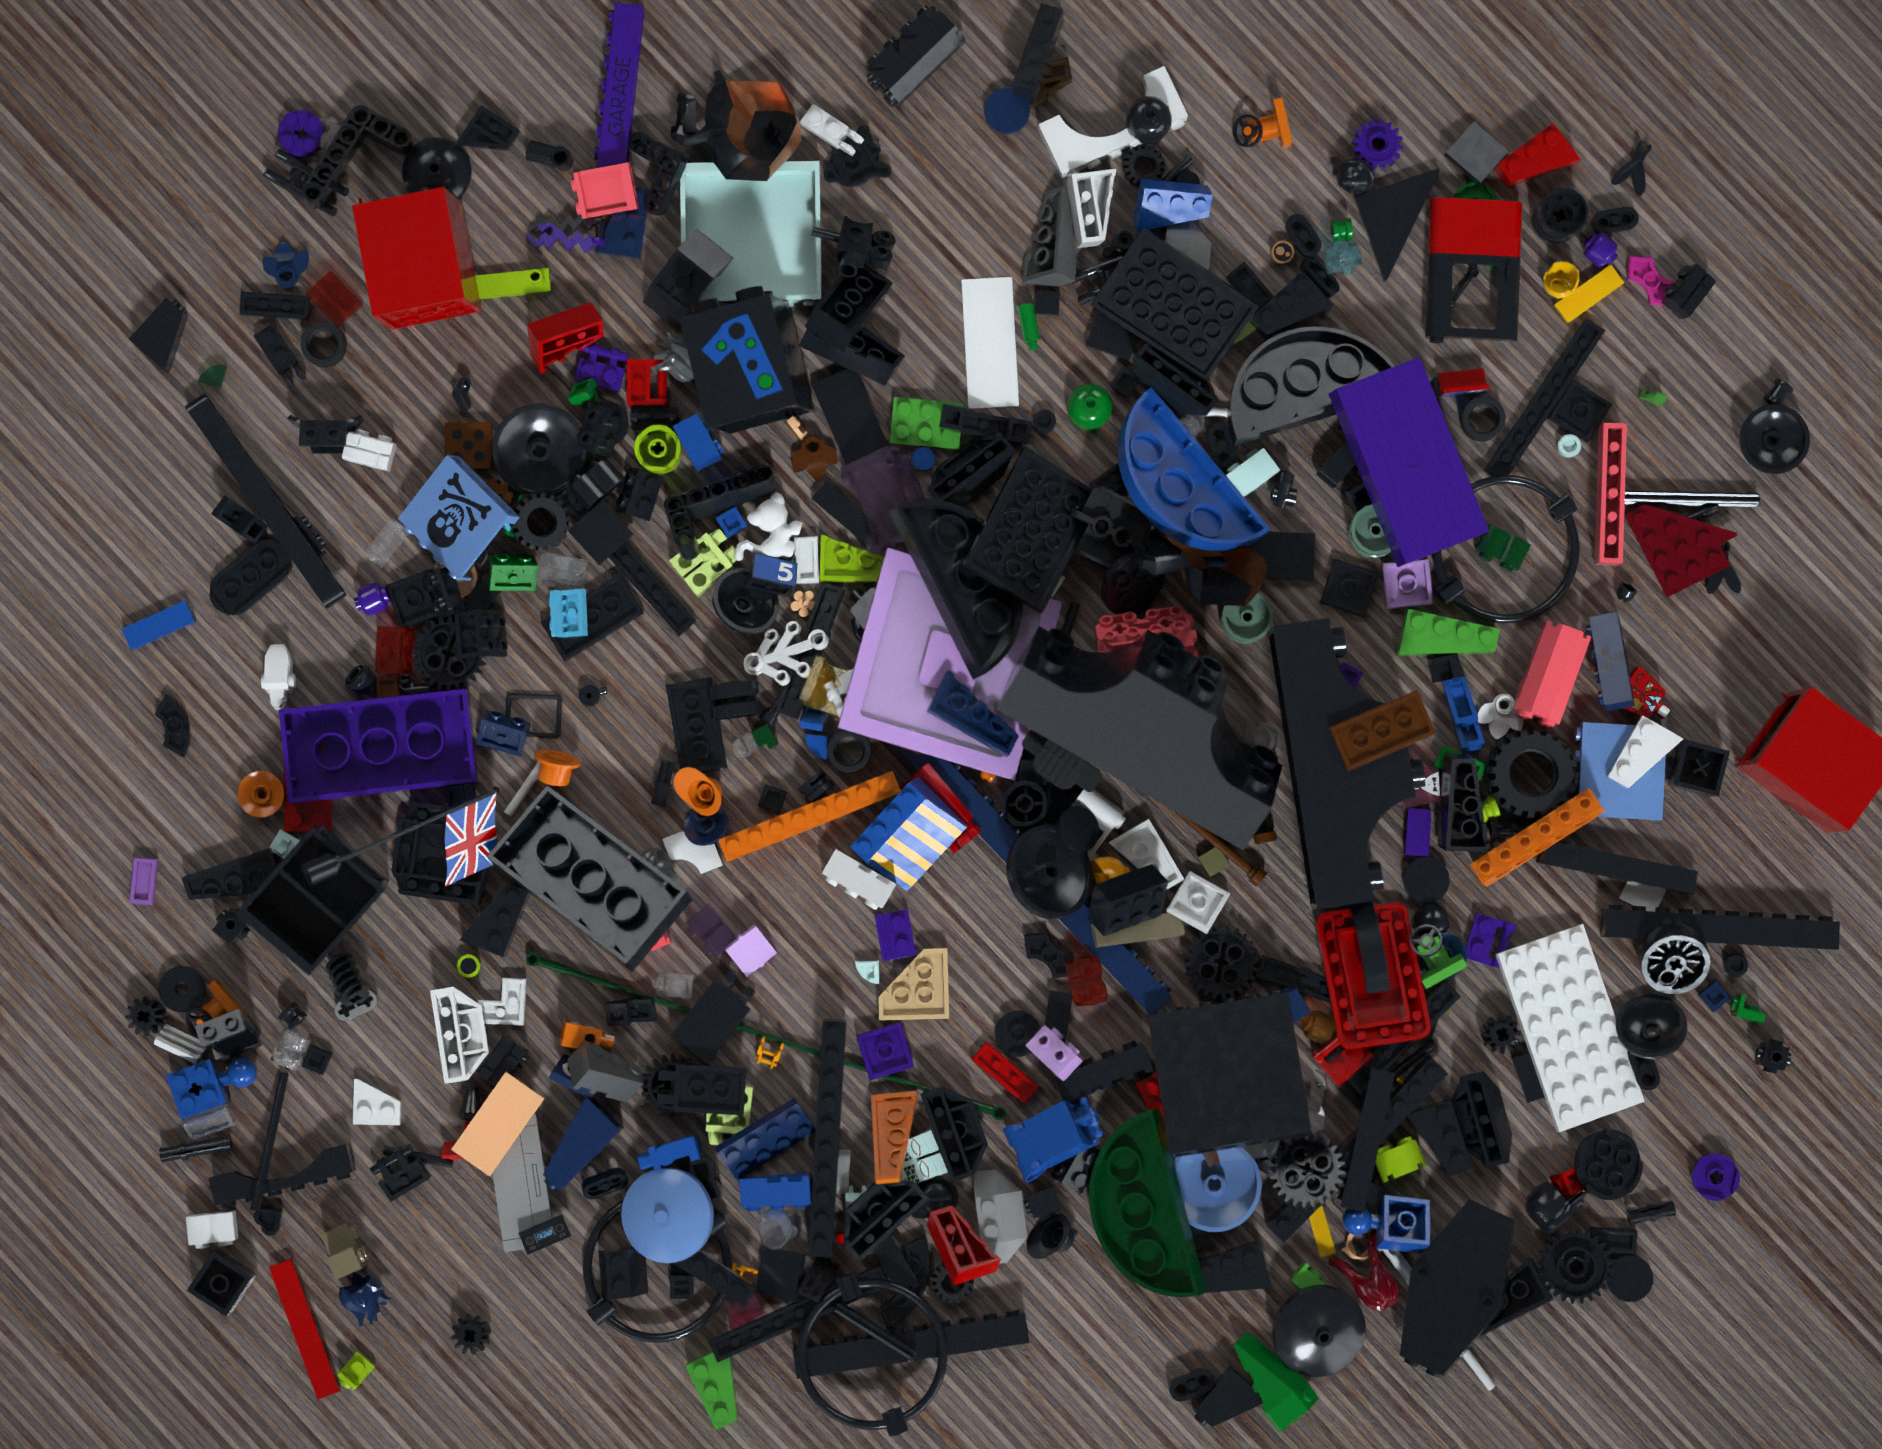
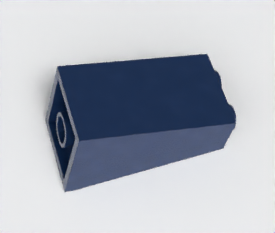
M587 1097L583 1101L543 1173L546 1177L544 1182L553 1191L555 1189L561 1191L624 1129L594 1097Z

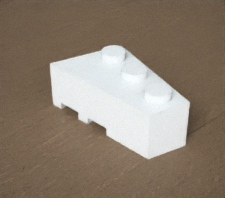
M1116 169L1071 174L1066 180L1077 248L1099 246L1105 240Z
M835 849L822 872L826 876L824 878L826 882L835 887L838 883L846 887L845 893L854 898L860 895L866 899L865 904L875 910L878 907L883 909L897 885Z

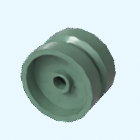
M1373 505L1365 506L1356 513L1349 524V543L1356 553L1365 558L1376 559L1384 557L1391 550ZM1373 527L1377 528V535L1372 533Z
M1257 593L1246 606L1224 605L1220 613V624L1223 632L1230 640L1239 644H1251L1259 641L1269 632L1273 624L1274 613L1267 599ZM1249 613L1251 615L1250 621H1245L1243 615Z

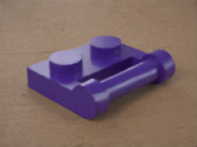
M1475 913L1465 946L1467 959L1500 969L1496 956L1495 959L1488 958L1497 927L1504 928L1497 954L1507 950L1512 931L1515 932L1517 925Z

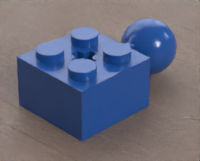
M240 1057L234 1059L229 1064L227 1071L220 1072L215 1058L165 1076L182 1120L231 1102L226 1086L229 1084H233L236 1087L251 1085L257 1077V1068L252 1060ZM195 1084L202 1086V1090L199 1093L194 1090Z
M1384 1195L1378 1206L1377 1215H1372L1367 1208H1365L1364 1212L1347 1208L1342 1215V1224L1345 1230L1353 1235L1364 1234L1370 1228L1377 1229V1249L1423 1253L1430 1246V1200Z

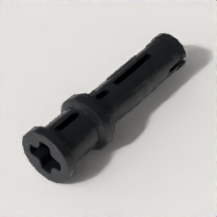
M1543 817L1520 820L1508 818L1507 821L1496 823L1488 821L1490 839L1494 842L1498 838L1513 837Z

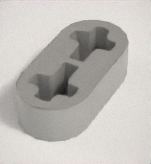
M368 990L369 996L373 997V1000L370 1002L371 1006L368 1007L367 1004L361 1006L359 1004L354 1005L355 1008L349 1011L348 1017L346 1014L340 1013V1010L343 1009V1004L338 1002L335 1006V1015L340 1020L347 1021L369 1012L378 1005V995L374 991Z
M839 1149L836 1194L849 1192L851 1150Z

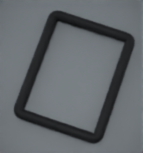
M509 693L507 695V717H510L511 698L557 700L556 733L528 732L527 737L558 738L560 736L562 698L560 695Z

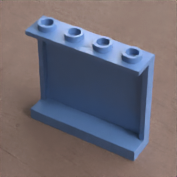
M1582 722L1579 723V727L1575 728L1574 738L1575 741H1578V750H1575L1573 760L1576 759L1577 762L1576 773H1578V780H1575L1574 786H1576L1575 796L1590 788L1605 809V812L1597 817L1663 820L1666 755L1629 788L1607 777L1636 725Z

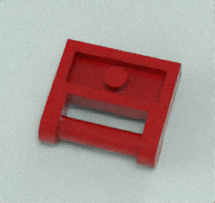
M627 359V407H669V399H667V370L658 371L657 398H651V367H655L663 362V360Z
M1336 1036L1319 1051L1315 1050L1311 1056L1333 1082L1340 1087L1371 1061L1374 1055L1367 1047L1345 1049L1327 1063L1324 1058L1340 1045Z

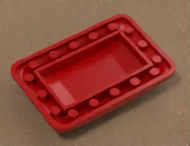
M1399 902L1373 905L1381 931L1389 976L1390 990L1366 994L1362 976L1363 967L1349 909L1325 912L1317 918L1316 930L1337 1038L1343 1048L1358 1049L1425 1038L1431 1030L1417 954L1410 946L1412 929L1407 908Z

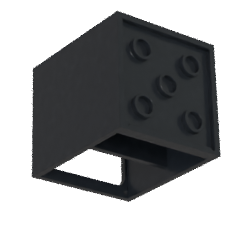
M319 820L236 912L241 919L308 976L379 898L389 882L360 855H356L340 863L341 868L338 869L339 873L313 886L309 885L302 871L301 865L328 852L332 856L336 855L337 858L354 852L353 849Z

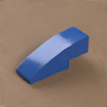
M1465 676L1442 681L1460 752L1463 754L1484 748L1485 741Z

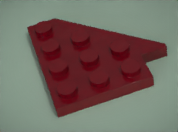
M1646 504L1624 515L1667 598L1731 566L1720 545L1738 536L1736 532Z

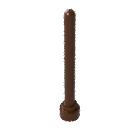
M1175 812L1177 816L1247 873L1246 876L1249 878L1248 881L1255 887L1265 878L1267 871L1261 866H1252L1214 833Z

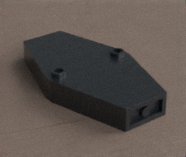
M1469 1199L1417 1259L1410 1274L1400 1356L1405 1358V1363L1416 1368L1419 1364L1427 1368L1425 1371L1427 1374L1436 1378L1439 1375L1446 1376L1499 1315L1505 1302L1515 1226L1514 1219Z

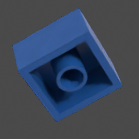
M698 413L673 426L697 472L722 460L720 454L723 453V450L716 437L711 439L709 433L713 431L706 429L704 417L700 418Z

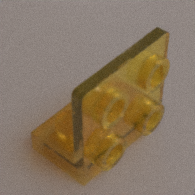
M816 656L800 700L807 707L838 716L836 713L837 708L833 701H829L824 685L832 681L834 686L838 688L842 685L838 677L848 672V670L829 665L825 658ZM846 694L841 697L843 702L845 701Z

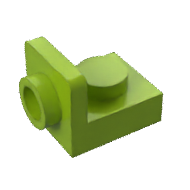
M358 1350L337 1373V1376L340 1378L338 1381L345 1388L355 1390L376 1365Z

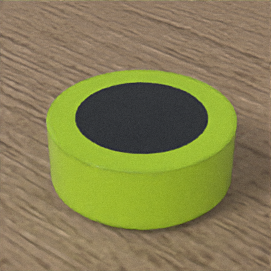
M463 955L457 962V970L463 977L471 978L480 972L481 962L475 955Z

